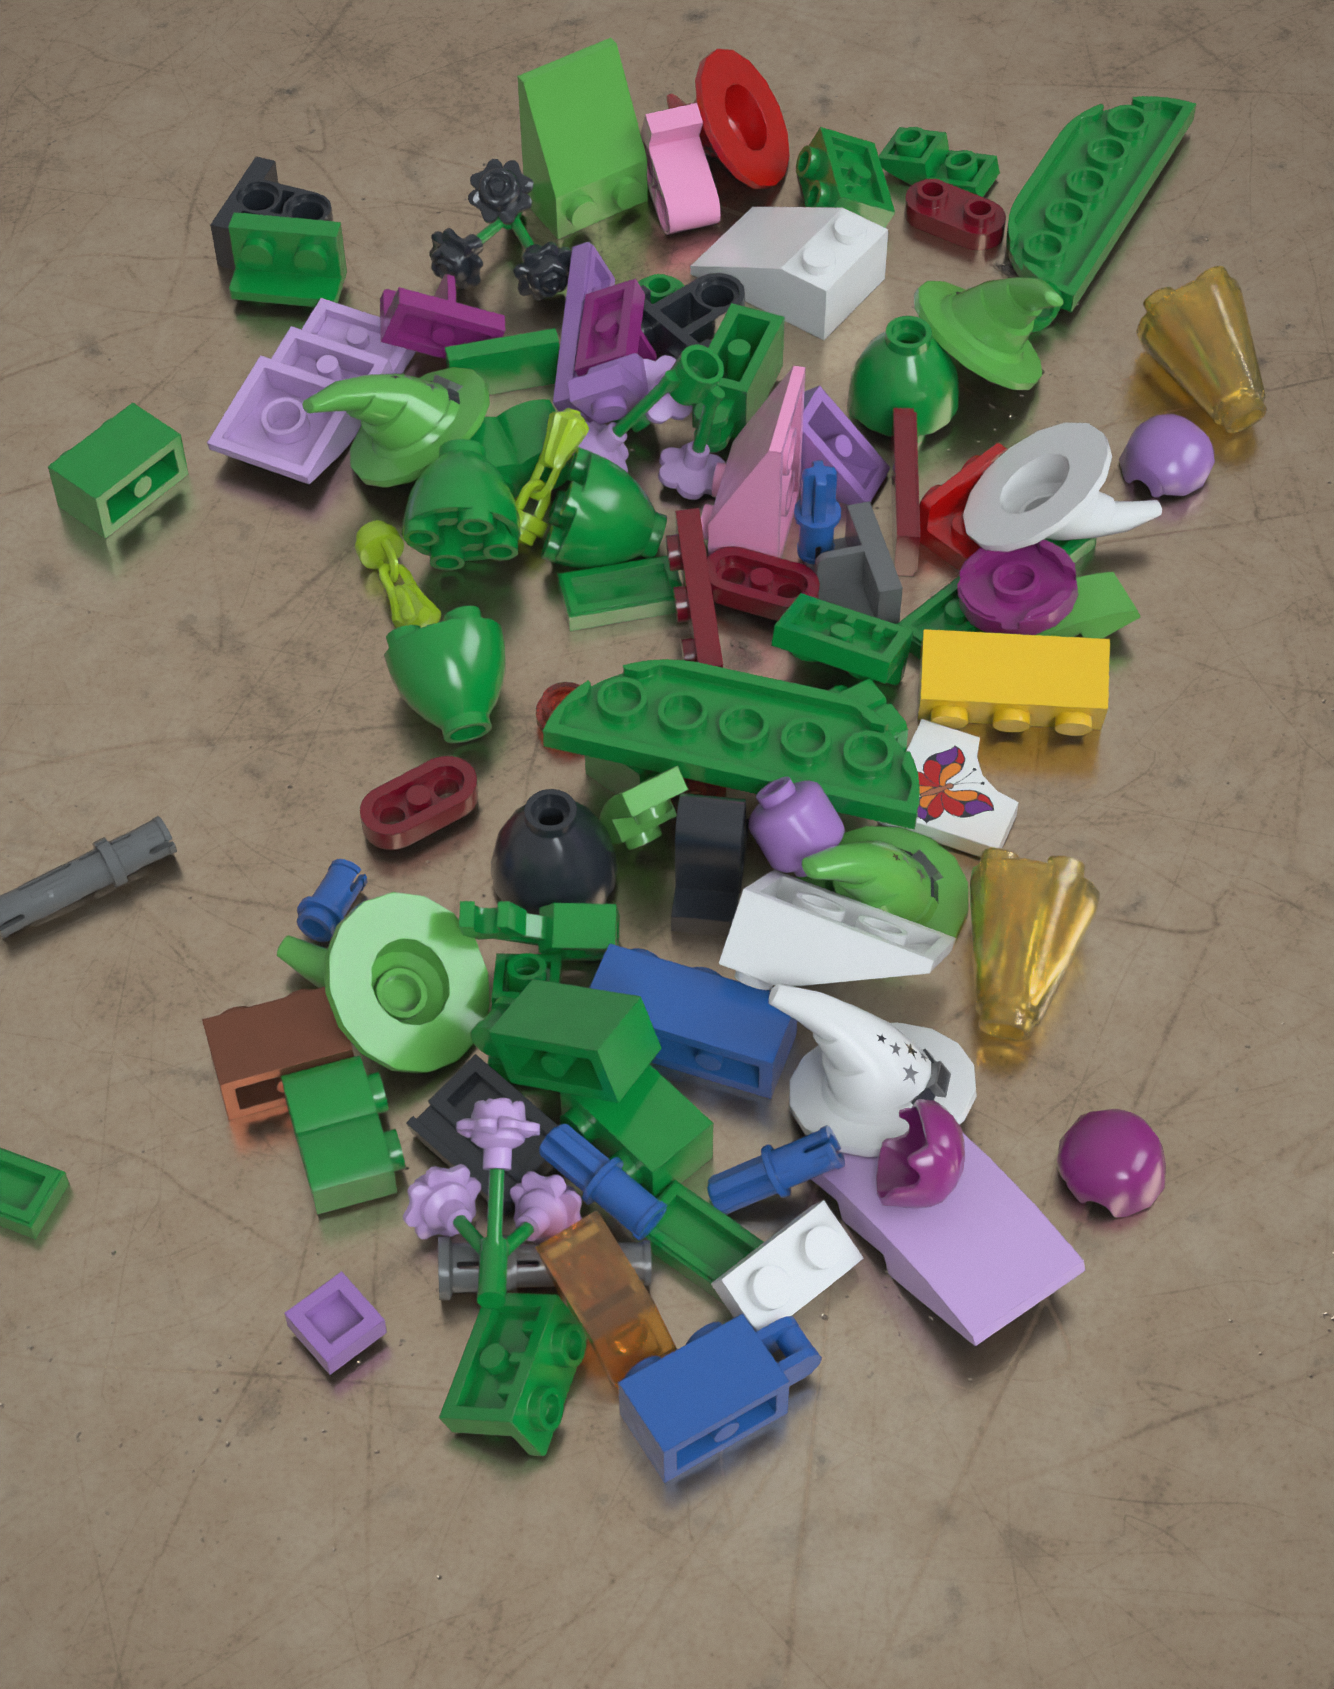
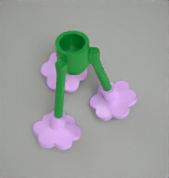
M699 344L686 347L677 360L666 355L661 356L656 361L643 359L649 393L618 423L611 422L607 426L606 424L599 425L595 421L591 423L586 421L590 429L578 447L605 457L628 472L625 460L628 458L629 453L623 442L627 439L626 432L644 415L655 424H663L669 418L683 420L691 413L692 405L702 403L704 406L694 441L683 445L681 448L670 447L662 451L659 459L662 467L659 470L658 478L664 486L676 488L678 493L687 499H699L704 493L712 495V483L716 465L718 462L725 463L721 457L709 454L710 449L707 445L717 406L725 397L724 390L717 385L724 373L721 359L710 348Z

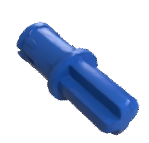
M823 460L813 461L810 468L802 471L801 498L794 508V518L799 525L797 554L799 558L809 564H815L816 547H820V554L835 550L834 527L837 526L841 519V507L839 502L836 501L838 473L834 467L824 466Z
M567 1124L554 1127L542 1141L539 1147L541 1157L583 1191L582 1201L587 1205L596 1202L628 1229L638 1241L645 1238L662 1219L667 1210V1205L655 1198L621 1169L624 1164L620 1158L608 1159Z
M828 1125L776 1149L772 1145H765L761 1148L760 1156L711 1176L707 1187L709 1198L713 1206L725 1215L777 1193L780 1197L786 1198L791 1195V1187L834 1169L839 1170L845 1167L844 1155L836 1153V1151L841 1150V1146L833 1130Z

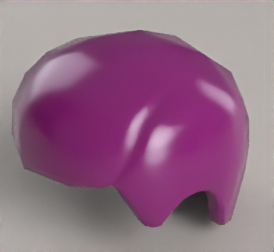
M918 1099L912 1108H904L899 1111V1117L909 1124L908 1131L901 1136L885 1139L880 1148L876 1175L877 1196L882 1205L927 1208L942 1203L956 1188L963 1173L965 1143L962 1128L943 1105L934 1100Z
M1107 1109L1080 1115L1059 1140L1058 1170L1063 1180L1067 1182L1069 1190L1081 1204L1087 1201L1097 1202L1107 1207L1113 1216L1127 1217L1150 1207L1165 1188L1166 1161L1163 1146L1148 1123L1142 1117L1132 1112L1121 1109Z

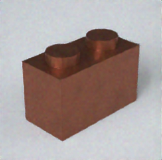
M325 987L300 989L284 998L250 1007H233L222 1012L220 1015L202 1019L228 1120L287 1105L281 1076L354 1057L351 1041L337 1025L325 993Z

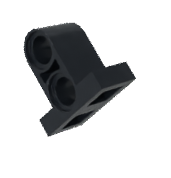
M256 156L210 224L217 265L235 270L229 233V224L233 212L333 221L330 201L319 193L280 184L278 182L276 162Z
M680 794L675 832V893L671 913V931L728 937L740 901L749 835V819H746V799Z

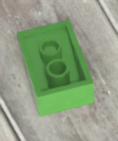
M612 38L517 76L523 174L531 178L534 183L533 190L528 193L532 200V207L530 209L557 239L648 200L647 157L617 43Z

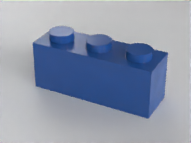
M609 943L590 988L641 996L662 1048L651 1063L772 1099L796 1038L797 1020L769 1004L771 990L757 989L739 981L722 977L716 971L706 967L691 968L664 960L645 949L635 948L630 950Z

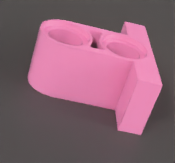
M697 103L645 114L641 130V138L647 157L648 187L660 225L667 235L717 224L720 221L719 198L699 137L703 120Z

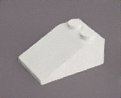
M752 207L690 266V274L698 278L709 273L732 275L744 285L746 302L768 313L784 316L786 322L825 340L885 279L888 229L844 208Z
M773 870L743 889L719 964L736 970L734 977L741 983L762 990H771L773 985L776 984L794 987L929 974L952 951L956 938Z

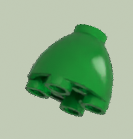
M915 316L897 317L888 323L886 331L870 341L855 362L851 372L847 411L850 416L859 420L867 428L890 437L892 434L893 409L914 408V412H917L918 444L924 440L925 435L934 433L950 422L958 410L959 379L956 367L949 353L932 336L931 327L925 320Z
M455 439L443 443L439 448V458L426 468L410 492L403 517L402 536L408 546L421 554L430 556V565L439 570H458L465 565V561L486 559L509 560L514 558L518 554V541L521 535L520 517L515 499L504 477L486 459V448L481 443L468 439Z
M578 447L567 473V480L571 481L567 492L558 490L552 503L547 523L552 526L547 534L541 558L568 567L583 569L625 563L639 556L647 559L654 558L665 532L667 515L655 511L646 493L624 469L605 457Z
M462 606L446 613L442 622L430 624L422 628L418 625L401 626L386 635L389 648L385 652L384 658L391 680L397 691L412 710L442 730L446 742L462 743L484 736L492 729L489 716L498 701L506 671L505 642L501 624L489 618H482L480 609L477 606Z

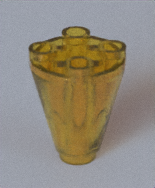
M1215 266L1201 273L1195 281H1191L1176 290L1172 287H1164L1150 294L1143 302V307L1147 313L1141 318L1136 329V334L1142 348L1215 423L1223 425L1226 432H1240L1259 422L1267 413V408L1264 404L1266 395L1242 290L1237 280L1229 276L1225 267Z
M988 848L982 851L980 863L972 869L969 890L976 1012L980 1015L978 1026L983 1032L1005 1040L1022 1041L1029 1039L1033 1027L1041 1023L1097 912L1100 893L1092 882L1084 878L1085 865L1071 857L1057 855L1048 857L1046 862L1020 858L1014 852L1001 848Z

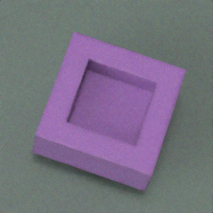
M342 1271L284 1313L287 1326L329 1375L387 1333L385 1319Z

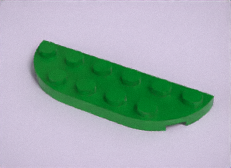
M1138 96L1132 97L1131 105H1120L1103 111L1104 105L1099 104L1073 118L1054 140L1012 204L1008 219L1006 246L1009 260L1017 275L1023 278H1046L1052 281L1061 292L1063 305L1060 308L1072 312L1192 124L1196 103L1168 97Z
M673 659L647 660L623 665L622 674L605 679L593 686L587 680L563 699L553 711L543 729L544 747L660 773L678 766L683 778L758 794L765 786L782 777H790L793 783L805 780L814 781L821 785L838 813L914 830L916 827L920 785L915 761L910 751L905 752L897 740L888 732L889 723L880 715L851 698L827 690L699 662Z

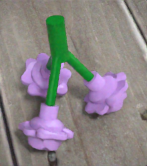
M489 1098L486 1101H477L471 1118H465L456 1122L457 1133L467 1138L471 1137V1141L483 1148V1169L489 1170L487 1237L484 1238L471 1223L472 1219L476 1216L475 1200L481 1190V1184L476 1178L470 1177L469 1169L463 1164L449 1169L434 1166L427 1170L424 1175L417 1178L408 1189L409 1205L403 1214L405 1223L410 1227H415V1233L420 1239H427L438 1234L452 1237L460 1233L478 1253L477 1303L486 1309L501 1308L506 1303L508 1257L522 1243L528 1240L536 1244L549 1242L553 1244H572L573 1236H579L585 1230V1223L580 1215L582 1199L576 1190L566 1185L564 1179L559 1175L544 1177L533 1171H528L522 1177V1183H517L510 1190L511 1198L515 1204L514 1221L516 1229L507 1238L502 1237L504 1172L511 1170L512 1149L523 1144L525 1138L540 1135V1124L526 1121L524 1103L522 1101L512 1103L508 1098Z

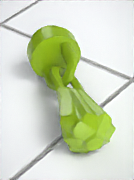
M567 408L563 411L549 414L546 437L539 460L530 480L521 489L516 500L521 531L518 542L532 547L536 537L543 538L548 524L542 520L550 504L551 491L566 462L590 429L585 419L581 416L580 411ZM545 467L552 469L546 483L540 480ZM529 497L539 501L533 515L523 511Z
M380 520L371 521L362 526L356 535L355 551L365 567L379 570V579L390 600L394 626L398 628L406 625H418L422 628L438 623L442 615L441 611L420 590L411 572L403 564H399L398 558L403 553L404 542L398 530L394 526ZM400 573L405 584L394 586Z

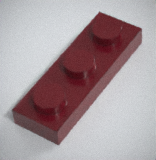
M699 508L675 511L676 534L666 535V549L669 570H681L683 586L673 587L677 623L689 622L691 638L681 639L682 658L686 661L723 668Z

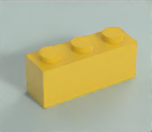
M924 629L920 651L917 720L924 719L952 729L963 728L968 723L993 724V728L1003 732H1022L1028 730L1030 726L1055 727L1056 732L1069 736L1085 735L1090 733L1092 729L1101 730L1108 711L1110 639Z

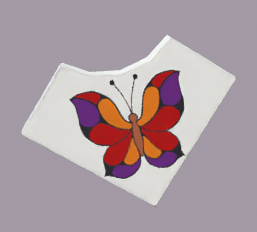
M921 719L907 749L915 761L919 777L918 817L915 830L905 829L931 837L937 843L996 862L1017 816L1019 802L998 792L982 775L977 759L980 737ZM877 821V823L888 827H901Z

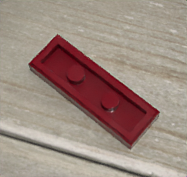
M894 408L890 447L893 564L898 576H914V572H917L920 547L917 412H914V408Z

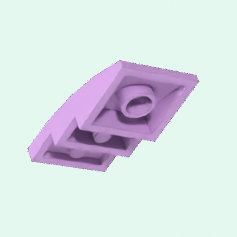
M320 298L302 330L291 326L271 359L260 355L208 440L209 450L310 484L352 442L361 427V421L349 416L346 411L309 414L302 407L303 401L335 381L370 374H402L416 351L382 343L380 337V317Z
M964 1133L965 1162L963 1173L957 1186L942 1203L927 1208H902L882 1205L877 1196L876 1181L879 1156L863 1157L836 1151L837 1154L842 1153L844 1155L845 1167L839 1170L834 1169L811 1180L837 1200L842 1221L884 1254L888 1274L974 1346H977L1086 1271L1084 1260L1039 1208Z

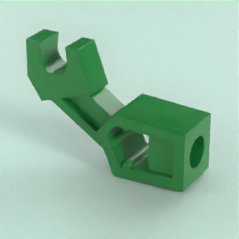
M460 901L459 928L464 936L477 940L497 939L538 946V952L541 954H562V961H602L609 943L617 946L620 943V914L617 904L552 903L541 907L539 915L528 914L525 909L510 901H498L497 908L478 907L475 905V901Z

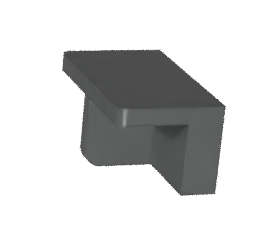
M868 501L847 505L845 537L834 539L835 550L820 554V547H816L815 564H809L802 560L803 565L812 569L819 579V599L897 624L900 622L903 587L871 503Z

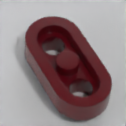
M939 179L919 181L910 186L906 192L904 216L907 222L916 229L975 251L992 249L999 245L1004 238L1005 211L999 204L990 199L973 194Z
M737 546L718 549L707 558L713 601L718 604L778 621L800 593L819 599V579L812 569L803 564Z
M441 756L433 758L371 790L364 797L360 805L362 830L366 839L373 845L383 849H400L464 817L473 810L478 801V784L475 770L468 762L461 758ZM443 794H453L447 798L440 797ZM390 822H399L396 824H388Z

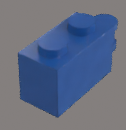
M744 1314L735 1317L725 1324L712 1322L697 1330L688 1339L685 1346L663 1358L660 1356L648 1357L634 1365L627 1372L624 1380L618 1382L620 1415L662 1481L666 1483L787 1414L789 1386L811 1374L821 1363L822 1357L808 1340L793 1316L780 1318L755 1332ZM780 1349L786 1358L777 1363L771 1354Z

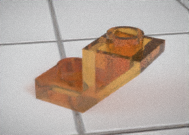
M597 1211L592 1212L535 1247L561 1300L567 1305L570 1312L582 1326L608 1379L618 1392V1382L624 1380L625 1375L634 1365L648 1357L660 1356L663 1358L678 1350L656 1304Z

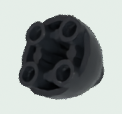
M557 789L541 790L533 794L525 805L515 810L498 833L491 860V876L496 894L502 901H510L525 909L528 914L539 915L541 907L552 903L607 904V897L615 887L618 872L617 857L607 828L588 807L574 801L566 792Z

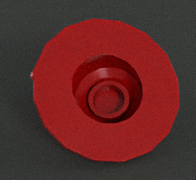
M716 49L700 61L695 78L696 99L694 103H697L703 120L699 137L704 153L710 157L720 159L738 180L751 188L769 189L785 176L790 157L788 132L780 106L767 81L748 59L734 50ZM668 94L666 97L668 109L694 104L685 103L675 94Z

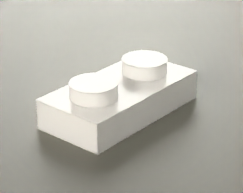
M821 1201L805 1210L713 1281L711 1285L732 1316L735 1318L744 1314L755 1332L780 1318L792 1316L864 1258L825 1201Z

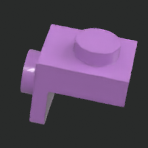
M636 353L591 367L586 375L567 381L570 402L599 425L624 417L649 393L644 360Z

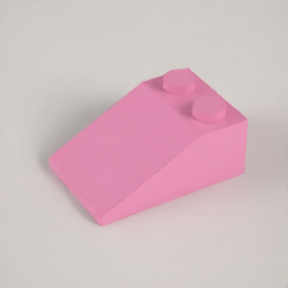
M793 366L734 439L727 464L717 463L712 483V497H716L714 505L705 504L701 515L704 540H708V557L718 549L737 546L782 558L794 515L795 504L800 494L805 367Z

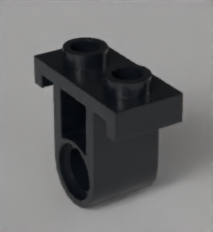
M709 273L695 279L654 304H651V291L642 285L641 288L645 293L641 330L654 349L657 359L666 355L677 360L686 347L695 344L708 348L731 303L745 306L744 285L732 275Z

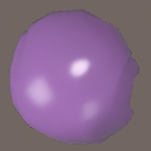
M1175 414L1156 415L1141 423L1131 434L1119 458L1125 481L1127 483H1131L1134 480L1142 481L1148 486L1153 497H1160L1163 494L1185 496L1201 488L1215 463L1214 449L1209 437L1194 423Z

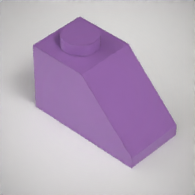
M820 385L805 391L801 476L802 471L810 468L813 461L823 460L824 466L834 467L838 473L836 501L847 505L871 502L889 472L890 466Z

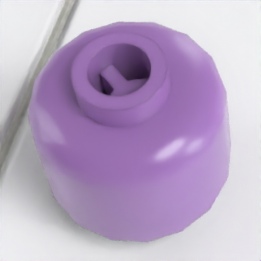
M790 777L779 778L758 792L756 799L760 804L753 810L748 820L750 832L772 868L784 873L794 872L797 877L807 876L802 868L803 858L830 847L838 846L845 833L843 822L821 785L808 780L793 783Z

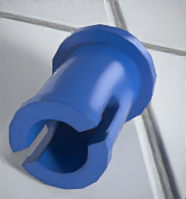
M345 859L332 861L327 874L314 894L301 900L297 907V925L306 936L319 942H326L331 939L336 926L344 919L359 892L363 891L368 883L366 874H360L356 881L353 882L357 874L362 870L358 865Z

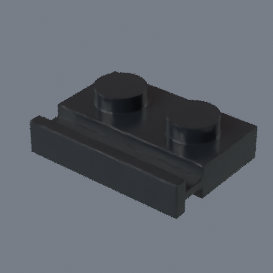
M475 1054L428 1100L430 1106L417 1118L412 1116L406 1124L411 1133L450 1168L459 1164L465 1165L470 1171V1177L476 1178L481 1184L479 1194L488 1201L489 1170L483 1169V1148L471 1141V1137L467 1138L457 1133L456 1122L465 1118H471L477 1101H486L489 1098H508L512 1103L522 1101L525 1105L526 1121L539 1123L540 1135L525 1138L523 1144L512 1149L511 1170L504 1172L503 1215L506 1216L512 1210L510 1206L513 1203L510 1195L511 1188L517 1183H522V1177L528 1171L545 1176L553 1168L551 1164L541 1157L539 1147L546 1135L558 1125Z

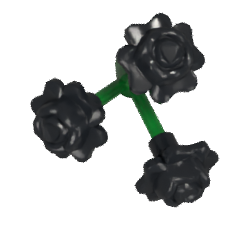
M491 159L483 171L472 174L470 177V184L475 190L471 191L468 195L469 203L481 211L484 222L490 224L477 235L469 234L465 238L459 237L451 228L445 229L443 233L440 231L434 232L431 235L433 247L429 252L432 261L431 269L434 275L441 279L445 274L454 276L455 284L460 289L464 290L469 285L475 287L481 282L480 269L484 264L478 255L484 249L483 244L502 228L513 229L525 249L522 255L524 263L518 264L513 269V274L519 280L517 287L519 294L522 296L531 294L533 299L537 301L544 298H552L557 293L565 291L568 285L572 251L569 247L558 248L557 244L552 241L547 242L543 246L533 242L520 220L523 212L532 207V200L528 193L534 188L533 180L522 174L519 164L515 160H509L503 166L498 159Z

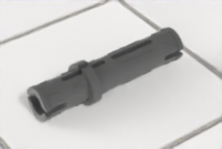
M156 816L151 821L111 841H107L103 837L93 842V850L0 895V936L2 939L110 884L117 888L128 882V875L157 860L176 853V845L173 841L169 842L173 838L163 820Z

